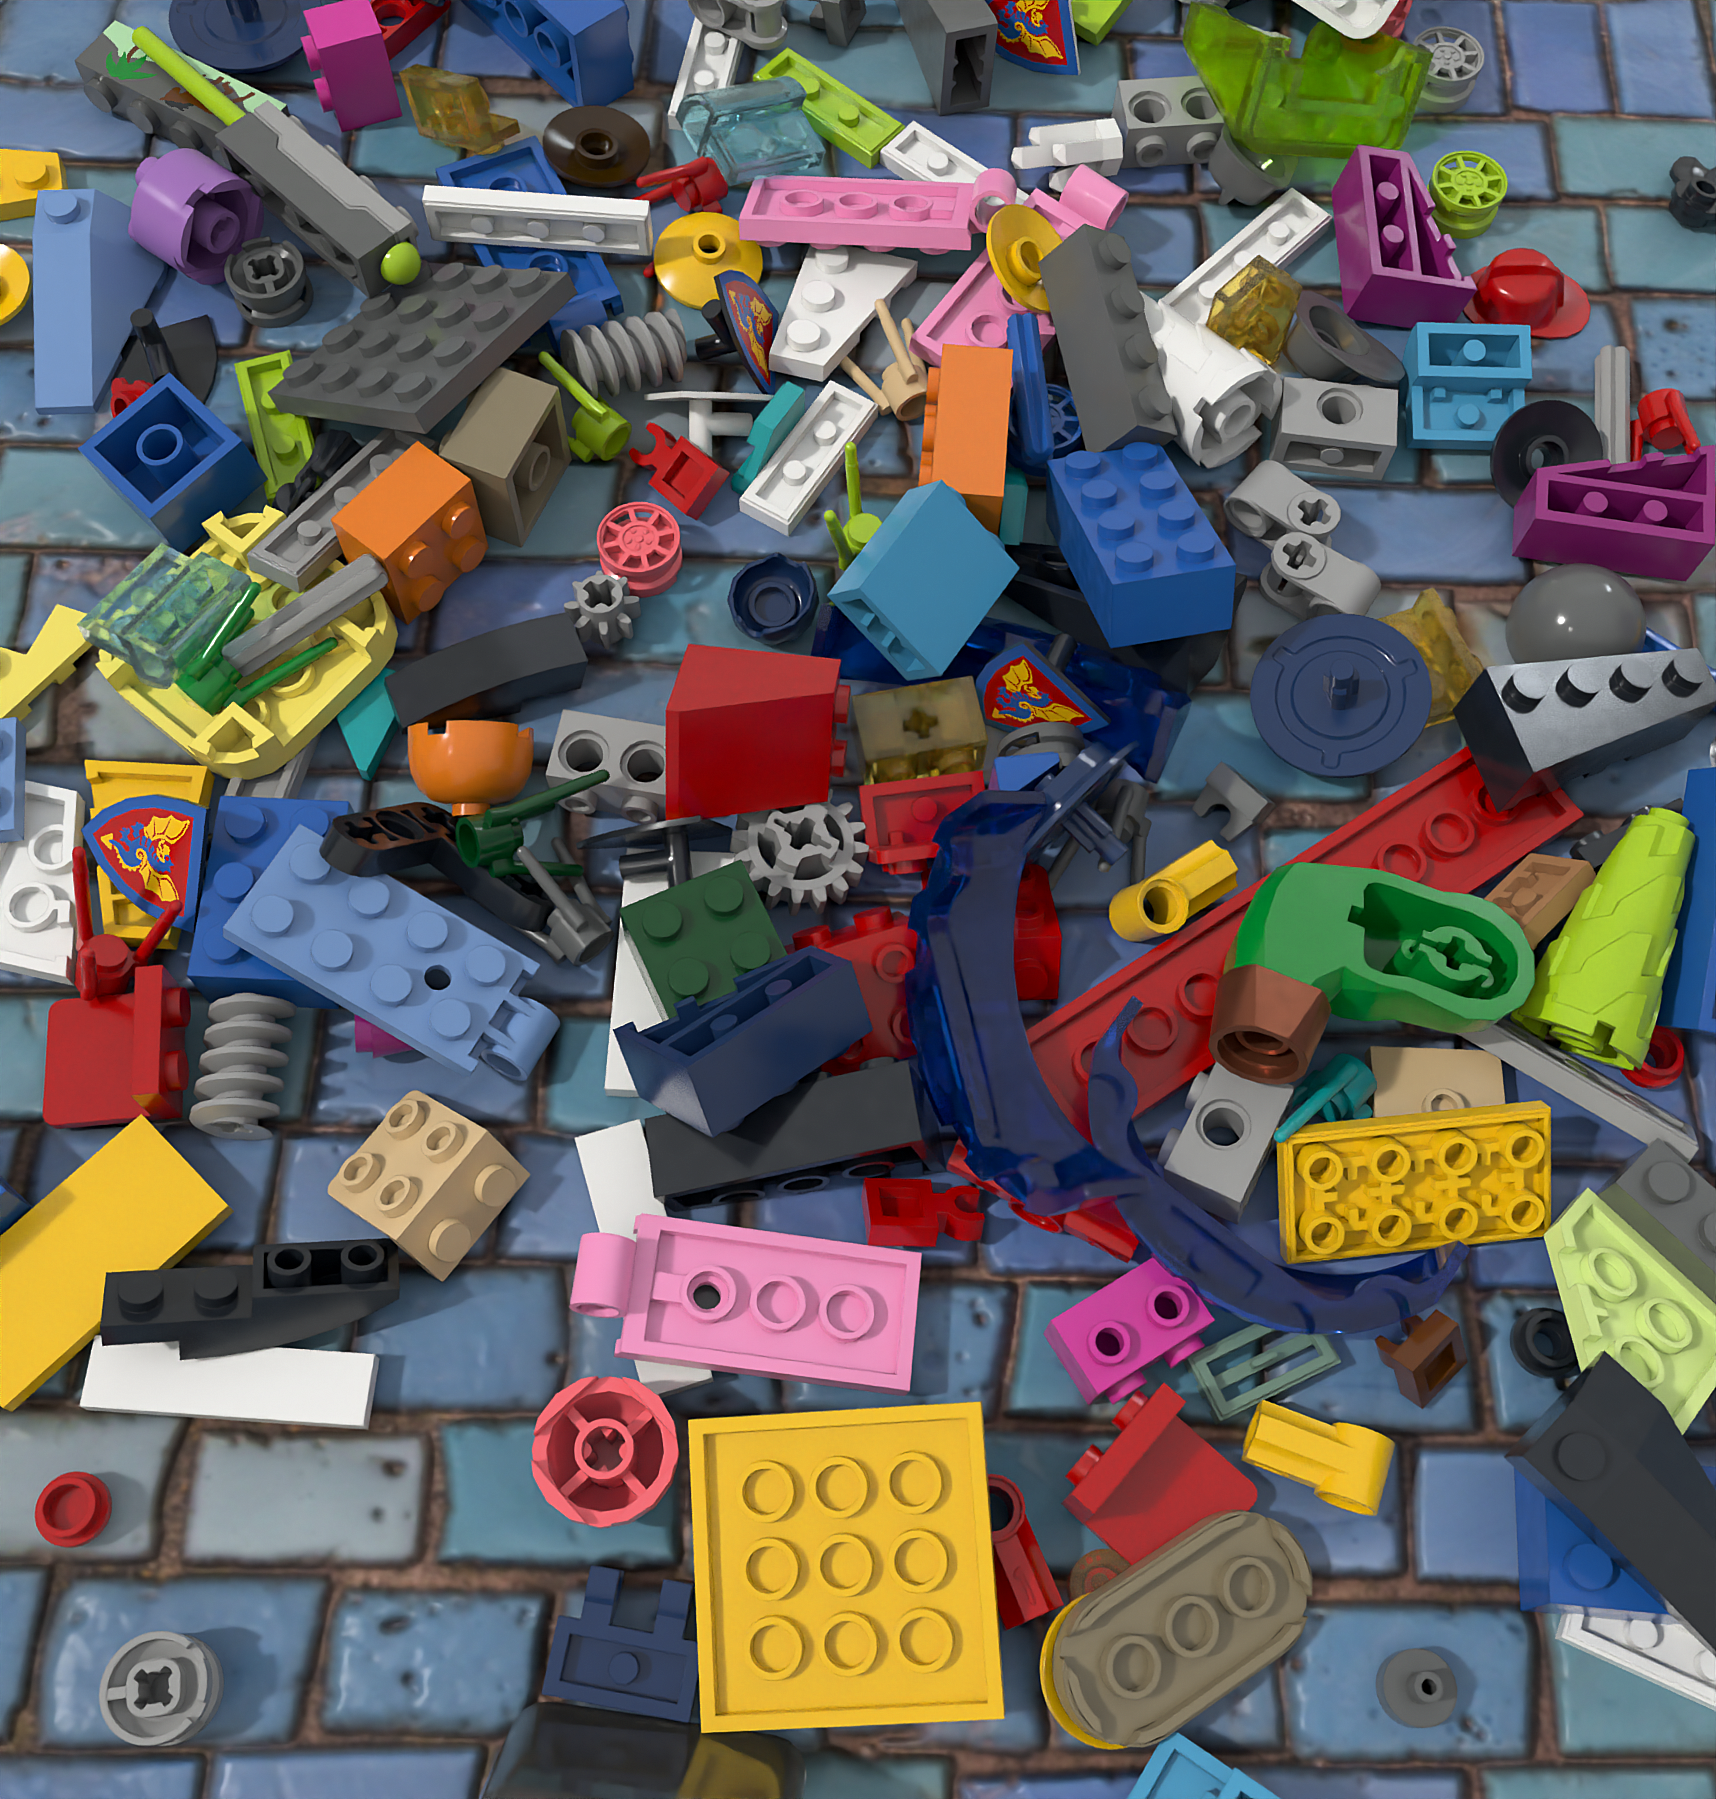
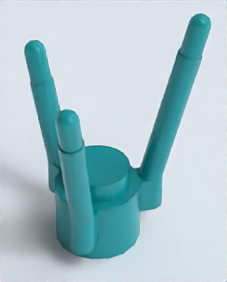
M1341 1053L1336 1054L1322 1071L1313 1070L1295 1088L1291 1109L1308 1098V1100L1275 1131V1141L1279 1143L1285 1142L1316 1113L1329 1122H1337L1342 1118L1345 1121L1370 1118L1373 1115V1110L1366 1101L1377 1089V1080L1369 1067L1356 1057Z

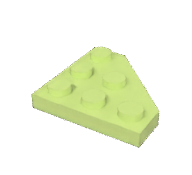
M1586 1188L1567 1206L1543 1235L1580 1370L1582 1372L1601 1351L1605 1350L1665 1405L1683 1435L1716 1387V1304L1593 1191Z

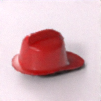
M1516 248L1507 250L1496 256L1488 266L1470 275L1478 290L1464 308L1463 314L1472 324L1530 325L1531 337L1563 339L1579 333L1589 321L1591 307L1583 289L1575 280L1554 266V263L1546 255L1534 249Z

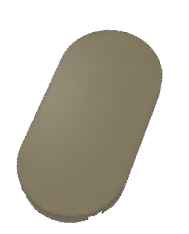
M1235 1509L1219 1511L1201 1519L1080 1600L1068 1613L1059 1629L1052 1659L1055 1689L1061 1705L1070 1719L1085 1733L1103 1742L1124 1747L1150 1746L1174 1733L1281 1657L1302 1635L1308 1616H1303L1306 1609L1307 1596L1312 1597L1313 1577L1305 1551L1297 1538L1286 1526L1259 1513Z

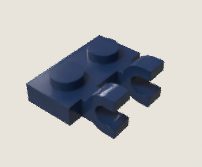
M591 1565L581 1618L558 1615L541 1694L689 1723L692 1718L699 1682L698 1644L695 1640L685 1639L695 1595V1584L663 1579L654 1631L638 1630L613 1625L626 1571Z

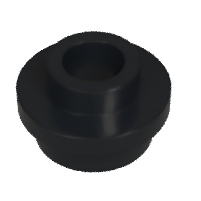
M1535 1308L1522 1314L1514 1322L1510 1332L1511 1351L1519 1365L1530 1374L1545 1379L1558 1378L1569 1373L1578 1364L1567 1319L1563 1313L1551 1308ZM1536 1333H1542L1551 1340L1553 1345L1551 1356L1541 1354L1535 1347L1534 1336Z

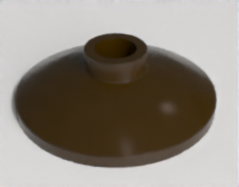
M578 106L561 112L548 123L542 140L544 156L552 169L563 178L587 187L609 188L626 184L637 178L645 170L650 159V140L644 128L628 114L605 106Z

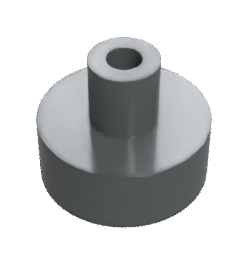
M1413 1648L1397 1651L1383 1661L1376 1676V1693L1385 1713L1398 1724L1409 1728H1430L1443 1723L1453 1712L1457 1701V1684L1453 1672L1441 1657L1425 1649Z

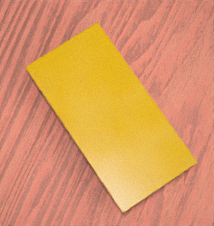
M1538 1100L1303 1125L1285 1142H1277L1281 1257L1287 1264L1542 1237L1551 1226V1107Z
M142 1114L0 1236V1406L5 1410L13 1412L93 1340L95 1335L101 1332L100 1323L106 1272L171 1269L235 1212Z

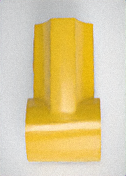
M1207 840L1139 883L1119 890L1113 896L1109 905V919L1112 928L1120 937L1131 942H1141L1177 931L1186 922V919L1238 887L1236 881L1238 868L1227 850L1218 847L1213 840ZM1144 898L1152 905L1154 911L1153 922L1149 920L1144 912Z
M1261 1400L1248 1426L1243 1443L1241 1461L1315 1489V1496L1338 1508L1362 1515L1376 1516L1395 1443L1388 1437L1361 1426L1341 1422L1329 1425L1266 1400Z

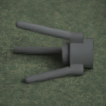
M1117 778L1091 807L1113 828L1112 833L1123 844L1133 839L1130 886L1142 881L1145 875L1146 840L1152 824L1145 817L1150 797L1145 788L1136 782ZM1072 836L1069 837L1047 872L1051 891H1053L1081 846ZM1100 856L1098 869L1101 872H1108L1111 865Z
M554 837L551 840V846L559 862L576 864L560 837ZM520 846L517 849L518 857L557 906L547 919V925L552 929L550 936L543 931L531 932L511 925L464 890L466 896L480 904L485 910L543 948L557 965L564 962L567 958L574 966L584 965L599 955L614 937V932L609 927L613 921L598 905L583 875L580 877L567 876L582 903L580 904L576 898L569 900L544 866L539 863L526 846Z

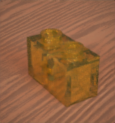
M972 676L851 696L850 727L863 785L971 772L984 768L988 736Z

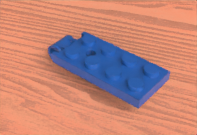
M536 135L435 169L439 186L568 195L556 172L548 164L543 153V147ZM468 243L481 267L500 265L502 268L510 269L536 267L541 271L568 272L577 294L532 335L535 336L546 332L550 344L558 357L561 356L560 337L563 330H574L578 335L581 328L585 325H595L600 330L604 322L609 321L605 310L611 309L614 316L624 313L621 294L598 252ZM530 338L520 346L521 349L531 346Z

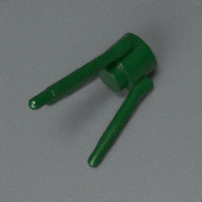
M602 769L510 805L487 809L485 813L460 818L456 824L455 833L457 847L462 860L470 868L487 865L491 878L511 874L531 875L521 860H513L514 853L524 844V835L520 823L551 812L555 809V802L606 782L610 778L609 772ZM539 861L551 876L580 877L584 873V868L579 864Z

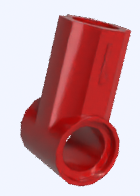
M988 1474L989 1493L995 1494L1003 1500L1009 1514L1006 1527L1002 1530L992 1531L998 1617L1005 1632L1062 1607L1064 1603L1025 1514L1026 1506L1023 1494L1017 1485L1007 1477Z

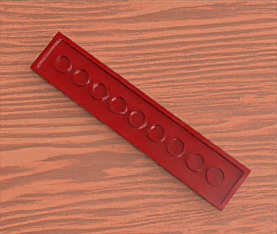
M1466 746L1282 866L1306 862L1376 869L1399 875L1443 892L1473 895L1521 863L1530 853H1536L1576 826L1584 814L1560 787L1540 797H1537L1535 794L1522 799L1515 807L1497 813L1469 747ZM1271 873L1008 1042L1006 1052L1083 1156L1193 1083L1200 1071L1208 1073L1213 1069L1216 1060L1213 1059L1208 1045L1218 981L1223 976L1226 955L1256 891Z

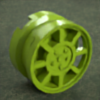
M1456 151L1443 156L1436 163L1426 188L1436 206L1431 215L1442 235L1450 234L1451 238L1470 239L1482 235L1490 228L1497 214L1498 205L1502 203L1508 188L1506 173L1495 160L1475 151ZM1464 161L1478 163L1476 168L1466 167ZM1455 162L1457 165V167L1452 168L1444 167L1445 165Z

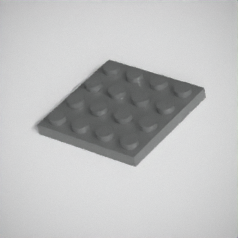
M422 260L420 272L412 282L404 285L392 284L384 292L378 293L371 299L367 298L360 305L361 312L347 324L332 329L322 338L323 345L308 358L298 360L287 367L283 372L284 379L272 388L268 395L278 411L283 413L426 434L577 294V291L568 272L541 271L536 267L510 269L502 268L500 265L487 267L467 266L461 262L438 264Z

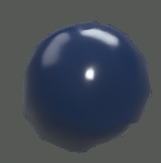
M775 552L764 559L748 563L733 577L727 602L735 626L742 633L760 643L775 645L796 640L812 625L819 605L816 580L805 561L798 563L779 552Z

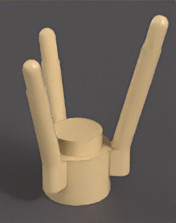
M877 299L874 303L875 309L897 360L884 370L882 374V380L884 381L882 388L880 389L848 356L844 357L839 366L879 405L878 410L882 416L893 411L898 420L910 421L925 414V405L929 404L926 403L928 373L924 360L909 351L910 339L915 333L912 321L909 318H904L901 322L908 349L907 353L885 301Z

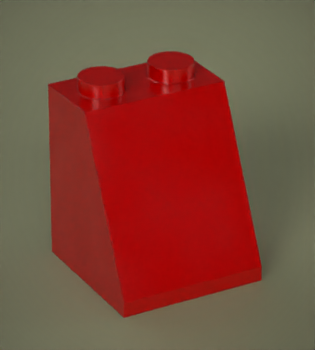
M688 644L665 710L666 821L699 815L706 818H715L827 802L832 777L844 778L848 741L836 739L837 723L847 724L851 699V685L840 684L841 659Z

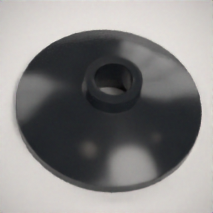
M1543 400L1530 403L1510 415L1497 432L1490 453V472L1498 494L1514 509V506L1536 471L1531 463L1534 450L1539 449L1543 454L1544 461L1540 468L1602 460L1603 449L1599 432L1590 417L1573 404L1560 400Z

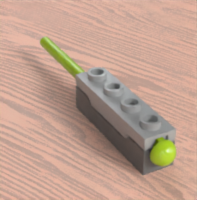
M140 26L133 31L132 42L228 126L215 134L226 168L253 186L251 187L253 194L261 198L263 206L364 295L371 299L391 284H408L418 276L422 263L416 241L419 231L415 221L403 207L396 206L394 208L381 197L379 191L369 178L364 175L358 177L345 166L339 154L331 146H321L309 135L305 126L294 115L287 117L268 100L255 108L253 113L249 112L246 114L148 27Z

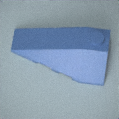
M97 189L38 190L32 232L35 409L39 415L97 413L112 384L111 379L122 360L120 353L131 331L134 329L130 321L131 314L137 309L144 308L152 291H160L167 278L168 264L130 238L128 226L131 221V207Z

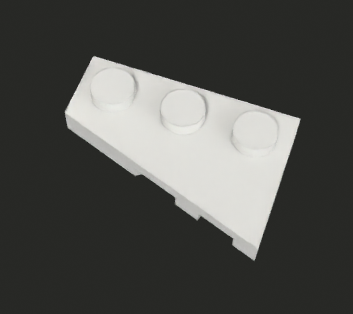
M810 245L769 352V370L823 382L860 341V332L874 317L880 319L875 309V301L883 299L889 309L891 298L901 287L907 289L916 279L918 261L847 245H841L829 250L816 249Z
M25 780L24 840L0 843V969L75 986L74 974L77 958L76 941L78 931L72 872V850L77 846L83 847L84 835L81 829L84 827L85 801L77 791Z

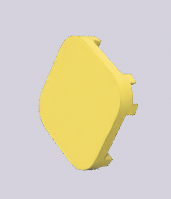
M265 505L263 513H247L226 519L222 511L203 522V527L211 537L127 616L112 606L99 622L105 634L99 650L100 661L95 665L125 702L201 765L207 766L210 771L226 779L238 777L243 778V780H251L271 774L292 760L380 674L393 656L398 636L394 615L379 590L247 677H242L235 685L239 690L329 637H334L338 641V646L252 698L243 708L232 702L227 708L223 706L212 717L186 695L174 682L200 655L232 607L252 582H257L261 585V592L250 606L254 609L255 615L245 627L243 633L345 567V565L335 559L301 593L295 592L250 570L247 553L287 518L285 513Z

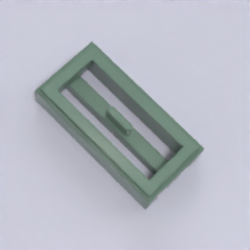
M1305 1299L1198 1351L1183 1363L1188 1373H1193L1198 1383L1196 1388L1201 1398H1206L1211 1408L1209 1413L1215 1425L1258 1405L1261 1400H1268L1341 1363V1360L1308 1300ZM1299 1320L1301 1321L1306 1332L1213 1377L1207 1366L1208 1364ZM1314 1345L1319 1357L1226 1402L1221 1392L1222 1389Z

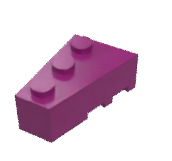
M1358 144L1331 191L1344 312L1353 320L1413 328L1417 322L1454 323L1478 289L1471 276L1462 277L1452 257L1456 246L1450 234L1441 235L1431 215L1436 206L1409 152Z
M1716 445L1697 447L1693 454L1664 457L1663 452L1644 454L1640 461L1611 464L1609 459L1537 468L1514 506L1512 556L1563 564L1586 563L1598 565L1611 571L1686 582L1715 546Z

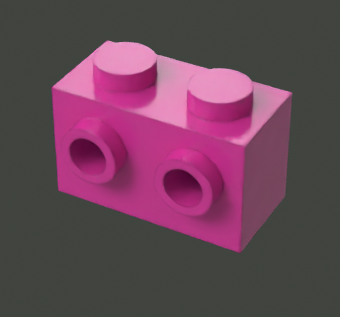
M343 0L303 11L310 35L300 37L311 72L320 70L322 75L321 78L313 80L315 90L323 112L334 111L341 132L401 117L402 112L383 35L369 0Z
M1165 1249L1053 1318L1043 1334L1088 1405H1091L1105 1395L1111 1404L1115 1405L1148 1383L1142 1374L1144 1370L1163 1358L1170 1369L1203 1349L1205 1344L1199 1336L1215 1320L1168 1249Z

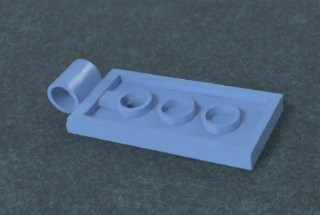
M299 824L224 925L223 937L463 1077H470L479 1062L477 1059L481 1054L482 1058L501 1074L519 1081L527 1080L560 1027V1020L547 1007L530 998L518 996L526 982L533 979L540 964L387 874L361 878L337 870L329 865L319 852L324 837ZM431 970H442L449 976L450 985L443 990L431 989L426 984L424 976Z

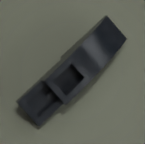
M390 1238L253 1245V1265L106 1272L100 1323L102 1346L178 1341L180 1360H190L262 1350L299 1341L339 1328L370 1315L400 1298L398 1245Z

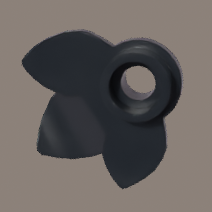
M1680 157L1674 162L1669 171L1675 186L1671 191L1672 200L1668 208L1673 217L1679 222L1690 227L1702 228L1706 226L1709 220H1716V167L1710 170L1695 157Z

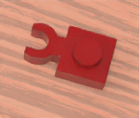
M649 422L646 429L656 438L654 450L646 455L632 447L629 455L636 464L655 472L648 482L653 488L685 515L698 520L728 478L730 472L694 442L682 435L676 441L671 432L655 423Z
M864 1178L861 1200L868 1246L936 1247L938 1233H945L951 1238L960 1241L981 1239L985 1217L984 1213L976 1212L980 1195L979 1189L962 1185L952 1187L945 1193H933L931 1179Z

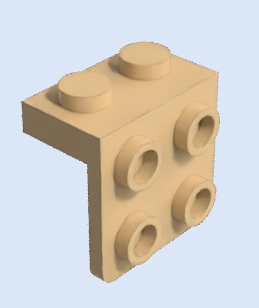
M414 1090L407 1093L400 1102L391 1107L381 1124L357 1152L343 1163L339 1173L330 1182L327 1191L336 1202L388 1236L423 1269L443 1282L531 1174L488 1130L424 1093Z

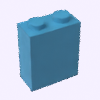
M943 480L909 489L827 596L907 681L923 679L943 674L1020 568L1005 552L1003 542L995 534L986 530L967 509L966 501L962 495L952 487L947 486Z

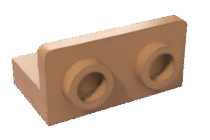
M1530 853L1484 900L1495 903L1520 925L1532 951H1534L1538 943L1566 915L1572 912L1582 891L1592 885L1596 873L1590 861Z

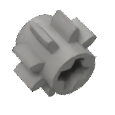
M599 570L595 575L586 578L582 583L578 581L572 583L576 601L565 603L564 610L569 612L573 624H576L575 629L581 643L590 639L597 644H601L604 649H609L611 644L619 641L623 636L630 639L634 636L630 619L640 617L641 609L639 597L629 596L628 578L624 576L616 580L611 576L604 575Z

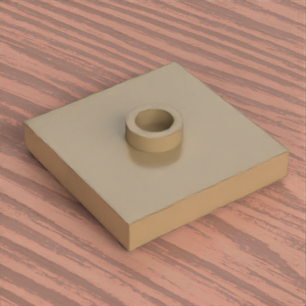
M1370 1046L1364 1053L1365 1065L1369 1067L1377 1080V1089L1368 1098V1105L1373 1110V1115L1370 1118L1506 1104L1501 1059L1486 1050Z

